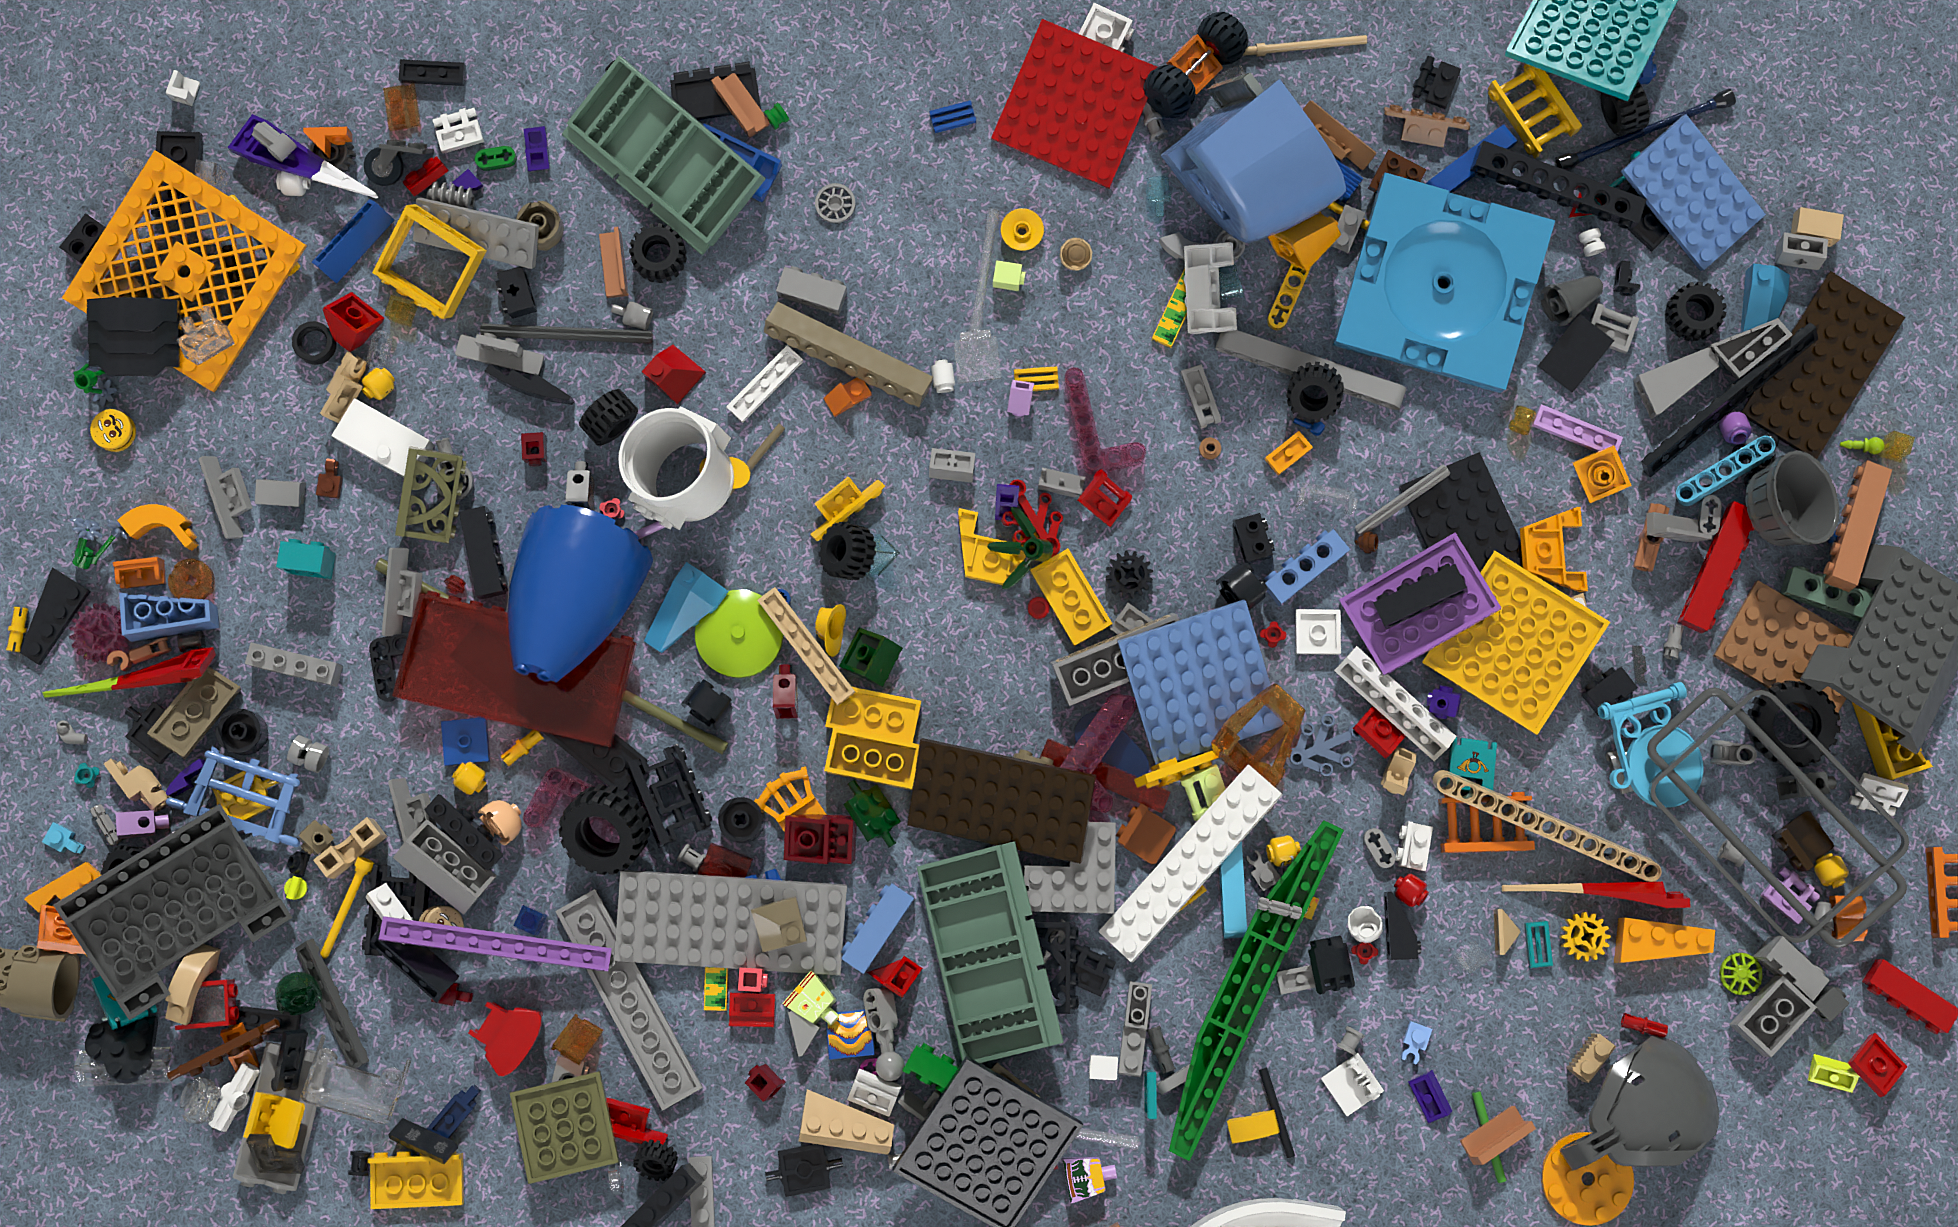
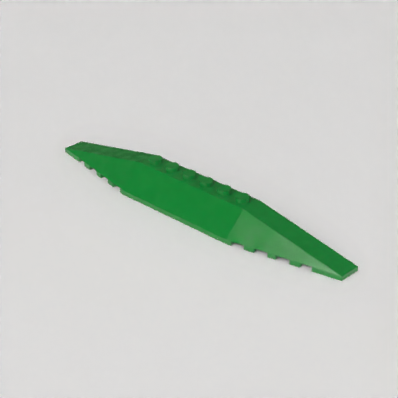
M1323 820L1266 897L1269 901L1275 900L1290 904L1291 907L1293 905L1301 907L1302 914L1300 919L1290 918L1289 915L1286 917L1271 913L1269 910L1257 909L1197 1034L1168 1151L1190 1161L1245 1044L1264 998L1285 954L1288 952L1344 832L1343 829Z

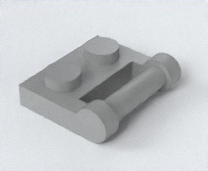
M1597 303L1590 322L1615 340L1609 347L1610 349L1626 354L1639 318L1636 316H1626L1605 308L1603 304ZM1604 316L1614 321L1623 323L1625 325H1628V328L1625 329L1617 325L1611 324L1609 322L1600 320V317Z

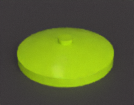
M731 590L713 613H708L699 620L700 623L695 626V642L699 654L706 664L716 672L732 678L751 677L767 669L777 658L783 644L784 635L757 601L762 595L748 590Z

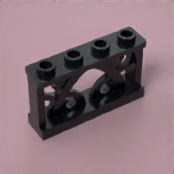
M1035 922L1036 928H1048L1044 938L1038 936L1043 958L1048 951L1061 966L1057 976L1049 983L1054 998L1060 1000L1058 993L1061 991L1066 996V1001L1062 1006L1055 1005L1056 1013L1075 1014L1076 1009L1079 1007V998L1076 995V986L1079 984V975L1076 973V963L1079 961V952L1076 950V940L1079 938L1078 927H1076L1075 922ZM1059 929L1065 933L1066 940L1064 944H1059L1058 938L1060 936L1055 937L1052 943L1049 942L1050 936L1055 930ZM1066 950V958L1061 951ZM1065 978H1066V986L1063 985V984H1061V983L1065 980Z

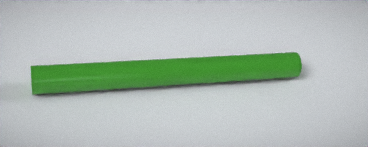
M1481 1091L1472 1093L1482 1126L1489 1121ZM1497 1155L1491 1161L1497 1182L1502 1183L1507 1180L1500 1156Z

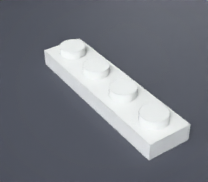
M787 345L726 406L727 409L743 423L803 363V359Z

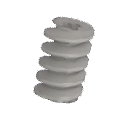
M435 181L427 192L426 199L474 210L475 197L472 194L471 187L464 193L463 186H460L458 191H456L455 184H452L450 189H447V183L443 182L441 188H439L438 181Z

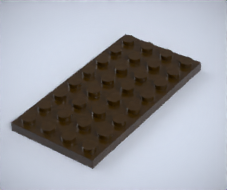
M1830 271L1791 331V337H1793L1800 328L1805 327L1808 323H1812L1817 328L1818 340L1751 394L1741 413L1745 414L1749 421L1768 433L1775 434L1778 439L1797 451L1806 452L1817 459L1905 317Z
M922 738L919 743L907 826L993 845H1003L1015 841L1017 850L1081 864L1097 775Z

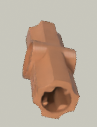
M1651 503L1647 513L1668 514L1670 508L1665 505ZM1647 515L1643 530L1639 535V545L1633 567L1641 571L1652 572L1660 543L1664 538L1655 537V542L1648 540Z

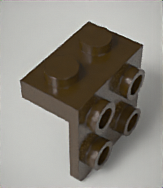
M1809 811L1803 812L1772 834L1778 848L1786 854L1790 864L1798 872L1810 870L1814 867V861L1834 847V843Z

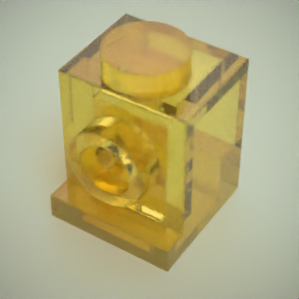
M1897 431L1890 432L1884 436L1885 447L1879 456L1901 463L1903 457L1911 454L1915 437Z

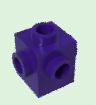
M1440 686L1439 689L1435 688L1433 693L1429 692L1426 705L1430 706L1429 712H1433L1437 718L1457 717L1462 694L1453 692L1451 687ZM1441 699L1445 700L1446 705L1441 704Z

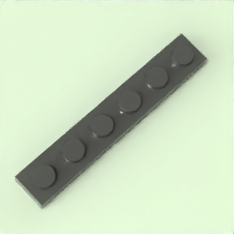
M314 939L307 940L296 947L295 950L350 1071L355 1070L369 1062L367 1052L362 1046L357 1030L350 1020L348 1010L340 998L338 988L334 985L329 969L320 954L319 947Z

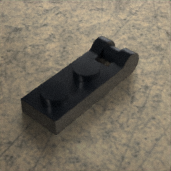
M304 1029L287 1030L282 1033L275 1077L271 1081V1088L274 1092L282 1091L283 1088L288 1090H296L298 1088L308 1032Z

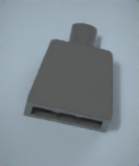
M1826 771L1804 773L1824 795L1829 794L1831 789L1836 788L1835 777L1827 776ZM1793 775L1776 778L1779 800L1813 797Z

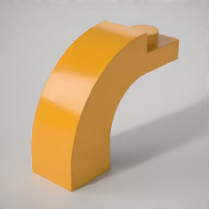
M148 504L138 506L117 519L129 536L136 540L154 528L168 527L187 549L192 551L199 546L195 541L197 536L190 528H187L192 522L183 514L164 505Z

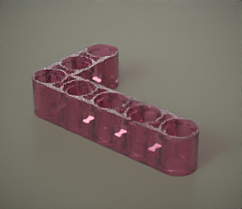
M1076 367L1068 369L1064 376V386L1084 471L1095 475L1100 469L1104 472L1140 465L1144 461L1146 449L1139 442L1105 449L1100 448L1084 374ZM1075 375L1079 377L1080 381L1073 384L1069 382L1068 378ZM1081 396L1085 402L1078 405L1073 402V398ZM1080 417H1086L1089 420V424L1082 426L1077 420ZM1084 438H1091L1094 444L1087 447L1082 443V440ZM1139 450L1142 456L1138 459L1132 458L1130 451ZM1111 454H1116L1120 457V461L1112 463L1108 457ZM1089 459H1096L1099 465L1092 468L1088 466L1087 461Z
M1111 694L1060 767L1092 774L1135 712V698L1129 695ZM1096 779L1091 810L1107 813L1113 806V798Z
M556 767L549 769L524 812V823L535 829L543 827L562 793L575 799L578 794L574 795L571 792L573 784L580 783L581 791L579 793L584 792L586 788L592 785ZM559 772L562 779L558 784H553L552 776ZM545 792H549L551 795V800L547 804L541 802V796ZM534 812H538L540 815V820L536 824H532L530 821V817Z

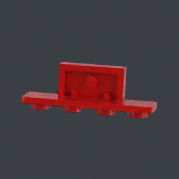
M606 1098L615 1137L630 1143L642 1144L644 1141L649 1142V1140H653L654 1143H656V1140H660V1144L666 1142L668 1134L646 1128L650 1113L649 1108Z

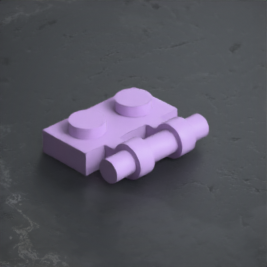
M1783 866L1778 872L1784 877V881L1781 883L1810 911L1812 906L1805 901L1810 898L1813 902H1816L1820 895L1814 891L1815 888L1809 883H1804L1798 878L1799 875L1795 871H1790ZM1770 884L1760 895L1795 925H1798L1803 920ZM1792 884L1801 891L1799 895L1790 889Z

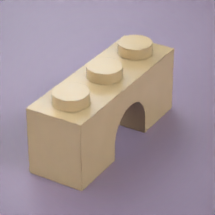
M366 817L349 831L351 835L346 840L336 846H330L313 860L326 878L335 879L352 866L358 856L363 857L388 837L374 819Z

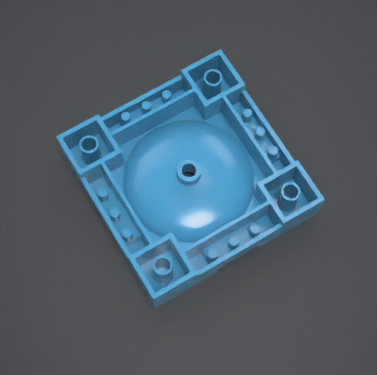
M1384 173L1376 193L1365 237L1332 345L1456 379L1459 382L1501 393L1505 391L1555 220L1492 202L1488 204L1449 193V190ZM1438 279L1446 280L1448 287L1446 289L1440 288L1438 286Z

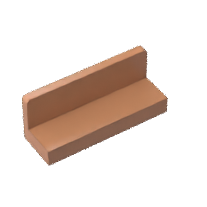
M732 73L723 80L719 76L711 80L714 90L749 138L770 125L769 120L735 73Z
M614 227V232L599 234L607 298L629 296L622 233L619 227Z
M1510 1106L1461 1139L1460 1143L1473 1165H1484L1536 1128L1532 1121H1523L1515 1106Z

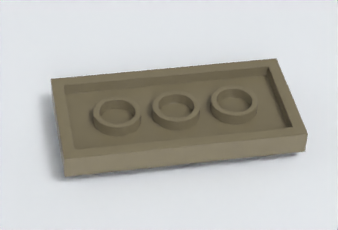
M208 666L201 677L192 679L191 682L187 683L147 734L178 756L186 759L242 689Z

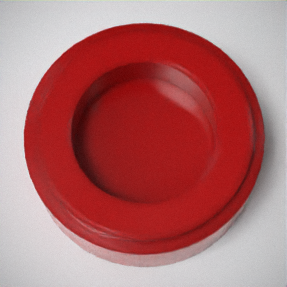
M1035 597L1028 603V613L1032 618L1043 619L1048 615L1050 606L1045 598Z

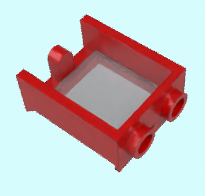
M235 979L202 982L195 999L190 1023L187 1025H177L175 1030L236 1025L239 1018V1009L236 1006L238 986L235 984Z

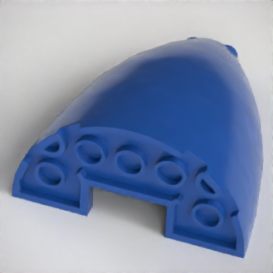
M561 504L560 508H553L547 505L540 507L536 513H531L518 547L509 586L507 616L513 670L522 675H528L530 672L537 673V677L543 681L551 680L558 682L606 639L620 622L639 592L653 563V557L647 545H641L638 541V535L629 528L622 529L615 525L616 520L583 507Z

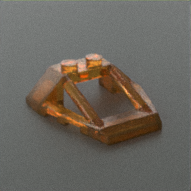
M1274 683L1231 715L1223 724L1211 742L1213 752L1238 775L1249 764L1276 788L1283 778L1286 770L1283 769L1286 758H1290L1292 752L1290 747L1294 735L1297 736L1306 710L1284 689ZM1263 706H1266L1284 724L1254 755H1251L1238 743L1240 737L1237 736V733ZM1285 736L1273 765L1270 766L1267 763L1260 762Z

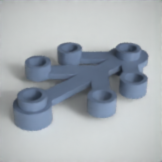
M1330 713L1324 714L1321 717V726L1314 745L1306 750L1305 746L1308 737L1314 733L1315 727L1310 722L1304 723L1300 728L1301 734L1296 747L1288 750L1285 755L1287 766L1294 770L1307 767L1319 772L1323 777H1328L1333 773L1332 765L1329 763L1320 764L1309 759L1310 757L1319 755L1339 763L1343 768L1352 766L1354 760L1351 755H1341L1329 749L1349 740H1362L1361 736H1356L1353 732V727L1357 723L1349 726L1347 732L1325 741L1329 728L1335 722V718ZM1326 716L1331 718V724L1324 722ZM1305 725H1309L1311 727L1310 733H1306L1304 731ZM1295 754L1300 756V762L1298 763L1293 761V755ZM1344 757L1350 759L1349 765L1343 764L1342 760ZM1323 766L1330 768L1329 774L1323 773Z

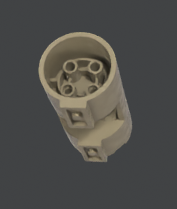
M23 945L20 950L3 949L0 947V1007L9 1008L11 1012L18 1013L24 1017L65 1022L74 1009V1001L78 991L80 980V960L78 955L55 950L45 951L36 948L37 946Z

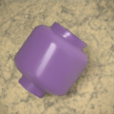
M1730 412L1719 422L1722 436L1730 444H1742L1751 435L1752 428L1746 415L1741 412Z

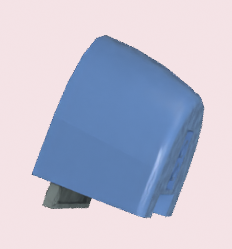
M1251 72L1213 84L1208 88L1207 91L1219 105V108L1161 154L1163 160L1200 207L1223 230L1235 239L1245 243H1252L1253 241L1264 239L1296 226L1325 209L1346 192L1343 173L1332 151L1282 81L1278 79L1264 91Z

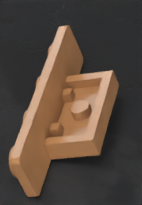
M1310 100L1303 108V111L1314 124L1336 159L1343 160L1347 157L1360 169L1364 170L1376 156V152L1313 100Z
M1390 105V108L1384 107V115L1405 119L1400 138L1404 141L1443 148L1448 127L1470 130L1469 122H1466V118L1454 116L1453 119L1445 118L1444 114L1437 112L1428 115L1424 114L1423 110L1414 108L1411 111L1402 110L1403 107L1398 105Z

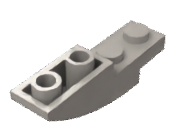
M1129 982L1118 1068V1074L1141 1077L1152 984Z

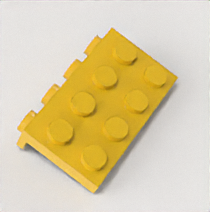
M411 1151L397 1152V1156H388V1152L374 1153V1157L368 1158V1163H370V1209L464 1204L463 1153H456L455 1151L445 1164L421 1153L420 1155H411Z

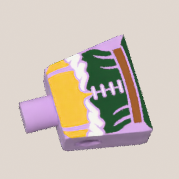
M1099 1157L1062 1158L1070 1203H1075L1106 1191L1104 1181L1117 1179L1115 1165L1101 1167Z

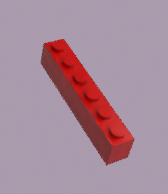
M1736 501L1727 505L1720 521L1719 531L1713 537L1677 623L1701 634L1708 631V629L1711 630L1716 621L1714 617L1715 612L1720 610L1724 603V598L1722 597L1724 591L1730 588L1733 578H1731L1733 570L1736 571L1741 563V558H1739L1741 551L1747 548L1750 541L1747 537L1750 531L1755 529L1745 505Z

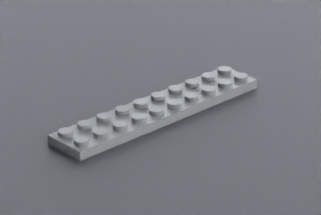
M594 889L555 911L572 943L612 948L608 972L587 969L662 1111L702 1089L703 1086L636 962L614 961L616 925L598 891Z

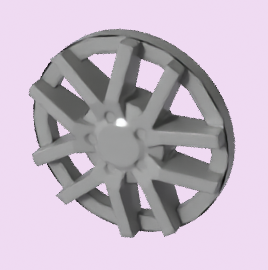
M838 183L828 184L816 196V211L824 221L841 223L848 220L855 210V197L852 191L845 185ZM832 188V195L825 191ZM836 188H841L839 195L835 194ZM844 190H845L850 196L842 197ZM822 193L828 197L827 201L820 199ZM852 199V204H844V201ZM819 202L825 204L821 209H819ZM844 208H851V210L847 214ZM826 209H829V213L826 216H824L822 212H824ZM842 211L844 217L839 219L837 212ZM834 213L836 219H830L829 217Z

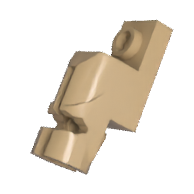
M348 351L341 360V366H338L326 388L331 395L320 412L322 416L337 423L341 421L353 399H356L363 387L358 382L367 364L364 359L357 355L355 357Z
M109 759L104 763L107 770L130 800L136 802L140 799L154 812L160 811L167 806L166 800L170 796H167L166 791L160 790L162 785L151 770L139 765L128 772L127 767L121 761L117 762Z

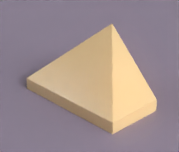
M1503 909L1493 910L1495 954L1505 955L1520 934V930Z

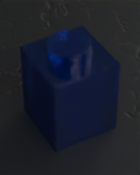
M523 905L513 926L532 935H539L548 914Z

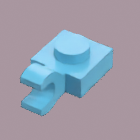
M55 822L52 823L42 841L44 844L62 853H65L66 849L74 853L81 854L85 848L83 844L72 839L75 832Z

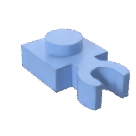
M1410 1021L1403 1039V1043L1408 1044V1048L1403 1050L1401 1059L1405 1060L1407 1054L1412 1053L1414 1055L1412 1063L1417 1064L1419 1061L1418 1050H1426L1432 1029Z

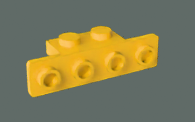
M846 477L814 503L827 521L810 535L816 541L823 540L822 537L827 533L829 527L839 522L846 523L852 513L861 511L868 500L878 497L885 485L881 481L876 480L861 492L851 478Z

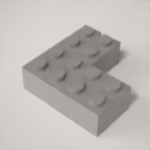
M1088 823L1081 864L1069 861V867L1024 866V881L1026 887H1029L1027 894L1032 912L1114 914L1116 823Z

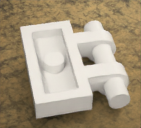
M475 108L459 109L457 113L450 115L445 113L440 115L439 118L433 119L435 128L440 126L444 128L436 131L443 154L484 142L478 120L469 121V118L477 116ZM462 120V124L451 127L450 123Z
M1863 773L1859 781L1860 785L1879 802L1890 816H1894L1896 808L1890 805L1900 807L1909 791L1906 784ZM1855 788V795L1859 797L1851 795L1848 803L1855 805L1857 809H1869L1881 815Z

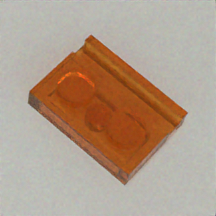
M415 84L383 88L389 130L395 131L415 126L420 127L421 121Z
M575 1014L555 1040L551 1049L553 1051L555 1049L558 1050L560 1055L580 1066L601 1037L603 1029L585 1019L581 1020Z

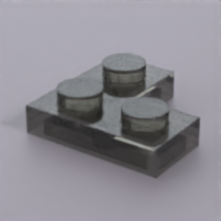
M249 1134L246 1142L259 1173L302 1174L305 1166L299 1151H277L271 1134Z

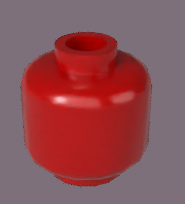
M1408 874L1405 877L1400 876L1394 884L1396 888L1395 897L1409 907L1421 906L1429 894L1427 884L1413 874Z

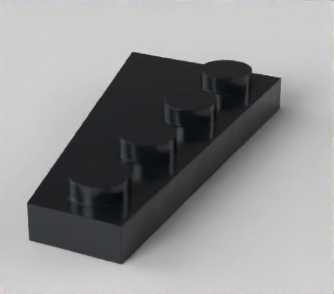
M52 567L20 653L36 664L41 665L91 591Z

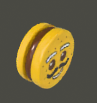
M107 409L94 417L90 426V433L94 442L100 447L111 452H119L127 449L133 443L136 436V427L133 420L123 412L116 409Z

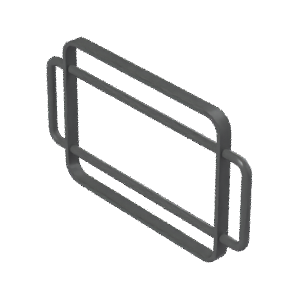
M1716 687L1708 688L1648 742V755L1662 770L1650 782L1649 794L1653 802L1786 940L1800 943L1817 933L1831 947H1846L1906 894V881L1892 865L1908 850L1909 838L1907 833L1772 693L1764 690H1753L1736 703L1722 689ZM1757 695L1767 696L1896 829L1901 837V845L1893 855L1886 859L1744 712L1742 707L1749 700ZM1710 697H1718L1729 710L1672 762L1667 764L1657 753V745ZM1734 714L1880 865L1818 921L1673 770ZM1667 776L1810 925V928L1799 936L1787 935L1658 800L1655 789L1660 780ZM1886 872L1896 882L1897 890L1843 938L1835 939L1823 926Z

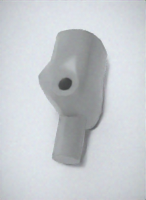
M632 301L628 303L626 308L614 304L611 309L612 313L623 316L622 322L624 325L647 331L653 316V309Z

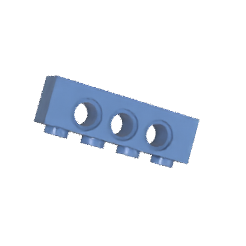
M1334 529L1329 533L1326 530L1316 537L1318 542L1313 546L1307 544L1299 551L1301 554L1295 560L1292 557L1282 564L1283 569L1276 573L1274 570L1264 578L1267 581L1265 582L1268 587L1267 592L1278 606H1281L1350 551V548ZM1318 548H1324L1327 551L1326 558H1321L1317 555ZM1300 562H1308L1310 565V570H1301L1299 566ZM1290 575L1293 578V584H1285L1282 576Z

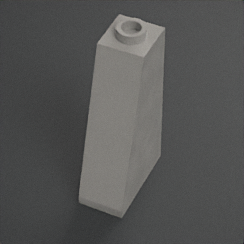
M1711 347L1640 374L1633 380L1650 419L1657 417L1719 367L1718 355L1712 351Z

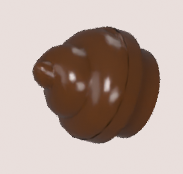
M1365 532L1355 540V544L1365 553L1371 554V552H1376L1378 549V535L1373 534V532Z

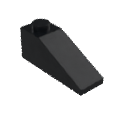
M1384 892L1388 960L1418 959V954H1421V942L1417 941V935L1393 893Z

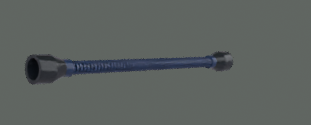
M1728 88L1717 93L1712 99L1707 100L1706 103L1648 125L1643 129L1620 136L1583 152L1579 151L1560 155L1555 158L1556 166L1567 171L1572 170L1578 163L1583 162L1587 158L1673 125L1685 114L1690 118L1708 110L1723 109L1735 105L1736 98L1734 92Z

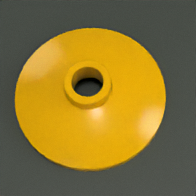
M1025 208L1015 209L1009 212L1001 223V236L1004 242L1014 250H1030L1036 247L1043 237V222L1038 214L1032 210ZM1025 229L1026 234L1020 235L1018 230Z

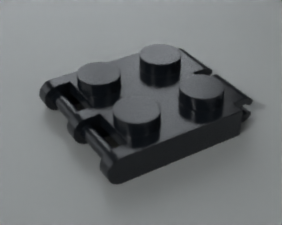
M1341 935L1310 941L1311 949L1308 950L1317 993L1321 995L1328 990L1339 991L1342 987L1353 988L1355 981L1347 943H1343Z

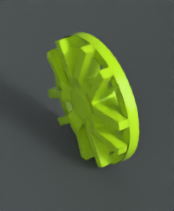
M1734 953L1723 960L1719 976L1723 986L1729 992L1736 995H1748L1755 992L1761 985L1763 969L1758 960L1747 953ZM1737 956H1740L1741 965L1739 966L1735 958ZM1745 957H1747V958H1749V959L1751 960V961H1750L1749 963H1747V964H1746V962H1745ZM1731 960L1733 967L1726 966L1727 962ZM1755 964L1757 968L1750 971L1749 967ZM1724 969L1732 970L1731 975H1724ZM1758 972V979L1752 976V974ZM1725 978H1733L1730 986L1726 983ZM1750 979L1756 983L1754 987L1748 983ZM1737 981L1739 983L1738 991L1733 989ZM1745 985L1749 990L1742 992Z

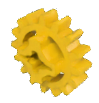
M1582 912L1581 918L1578 914H1573V920H1565L1568 926L1561 927V930L1565 931V935L1559 936V938L1565 939V943L1561 946L1568 947L1569 950L1566 954L1572 955L1574 953L1575 960H1579L1581 956L1583 961H1589V956L1592 960H1597V953L1604 955L1605 952L1602 948L1609 947V944L1605 942V939L1611 938V935L1605 934L1609 927H1602L1601 924L1604 920H1595L1596 914H1590L1589 918L1587 912ZM1584 922L1591 923L1595 926V928L1591 929L1587 927V924ZM1574 928V929H1575V932H1574L1573 937H1571V932H1572V929ZM1584 933H1588L1589 937L1582 941L1581 937L1584 936ZM1597 937H1599V941L1596 946L1595 942L1597 940ZM1575 946H1582L1586 952L1578 950Z

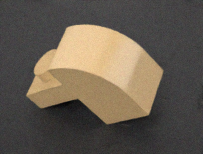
M1399 746L1396 747L1389 758L1381 780L1383 788H1386L1390 793L1404 796L1408 786V778L1416 763V753Z

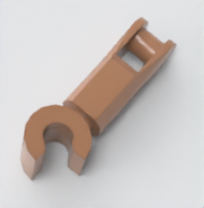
M163 637L129 650V654L119 650L113 651L107 657V664L111 666L117 665L118 660L122 658L123 661L120 668L122 671L127 672L132 667V664L166 654L172 650L168 648L166 642L168 638ZM158 645L160 651L154 652L153 646Z

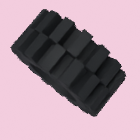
M649 1140V1142L644 1141L640 1144L633 1161V1166L636 1167L637 1173L641 1172L640 1175L642 1177L647 1175L649 1180L651 1178H654L655 1181L669 1179L674 1172L678 1160L677 1152L673 1151L674 1148L672 1146L668 1148V1144L665 1142L660 1144V1140H656V1143L653 1140Z

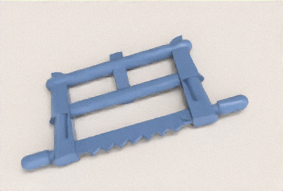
M212 746L211 751L205 752L204 756L207 759L197 780L194 782L197 784L188 803L186 804L184 801L171 797L166 800V804L170 807L184 810L183 813L200 816L210 810L202 807L210 787L275 808L268 828L229 815L228 817L237 832L244 830L245 834L252 833L253 837L261 835L275 843L281 841V843L293 847L300 845L298 838L285 834L282 835L286 813L290 814L289 808L294 789L300 785V781L297 779L299 774L287 776L259 767L260 760L251 758L250 763L220 754L219 750ZM217 763L246 771L242 788L212 779ZM255 775L284 784L278 800L250 791Z

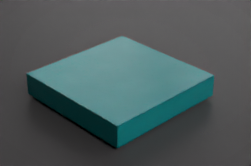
M1154 1070L1144 1071L1145 1116L1148 1119H1157L1156 1072Z

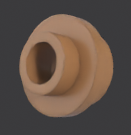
M1205 438L1200 443L1199 452L1205 459H1215L1221 452V445L1215 438ZM1213 445L1214 451H1208L1206 446Z

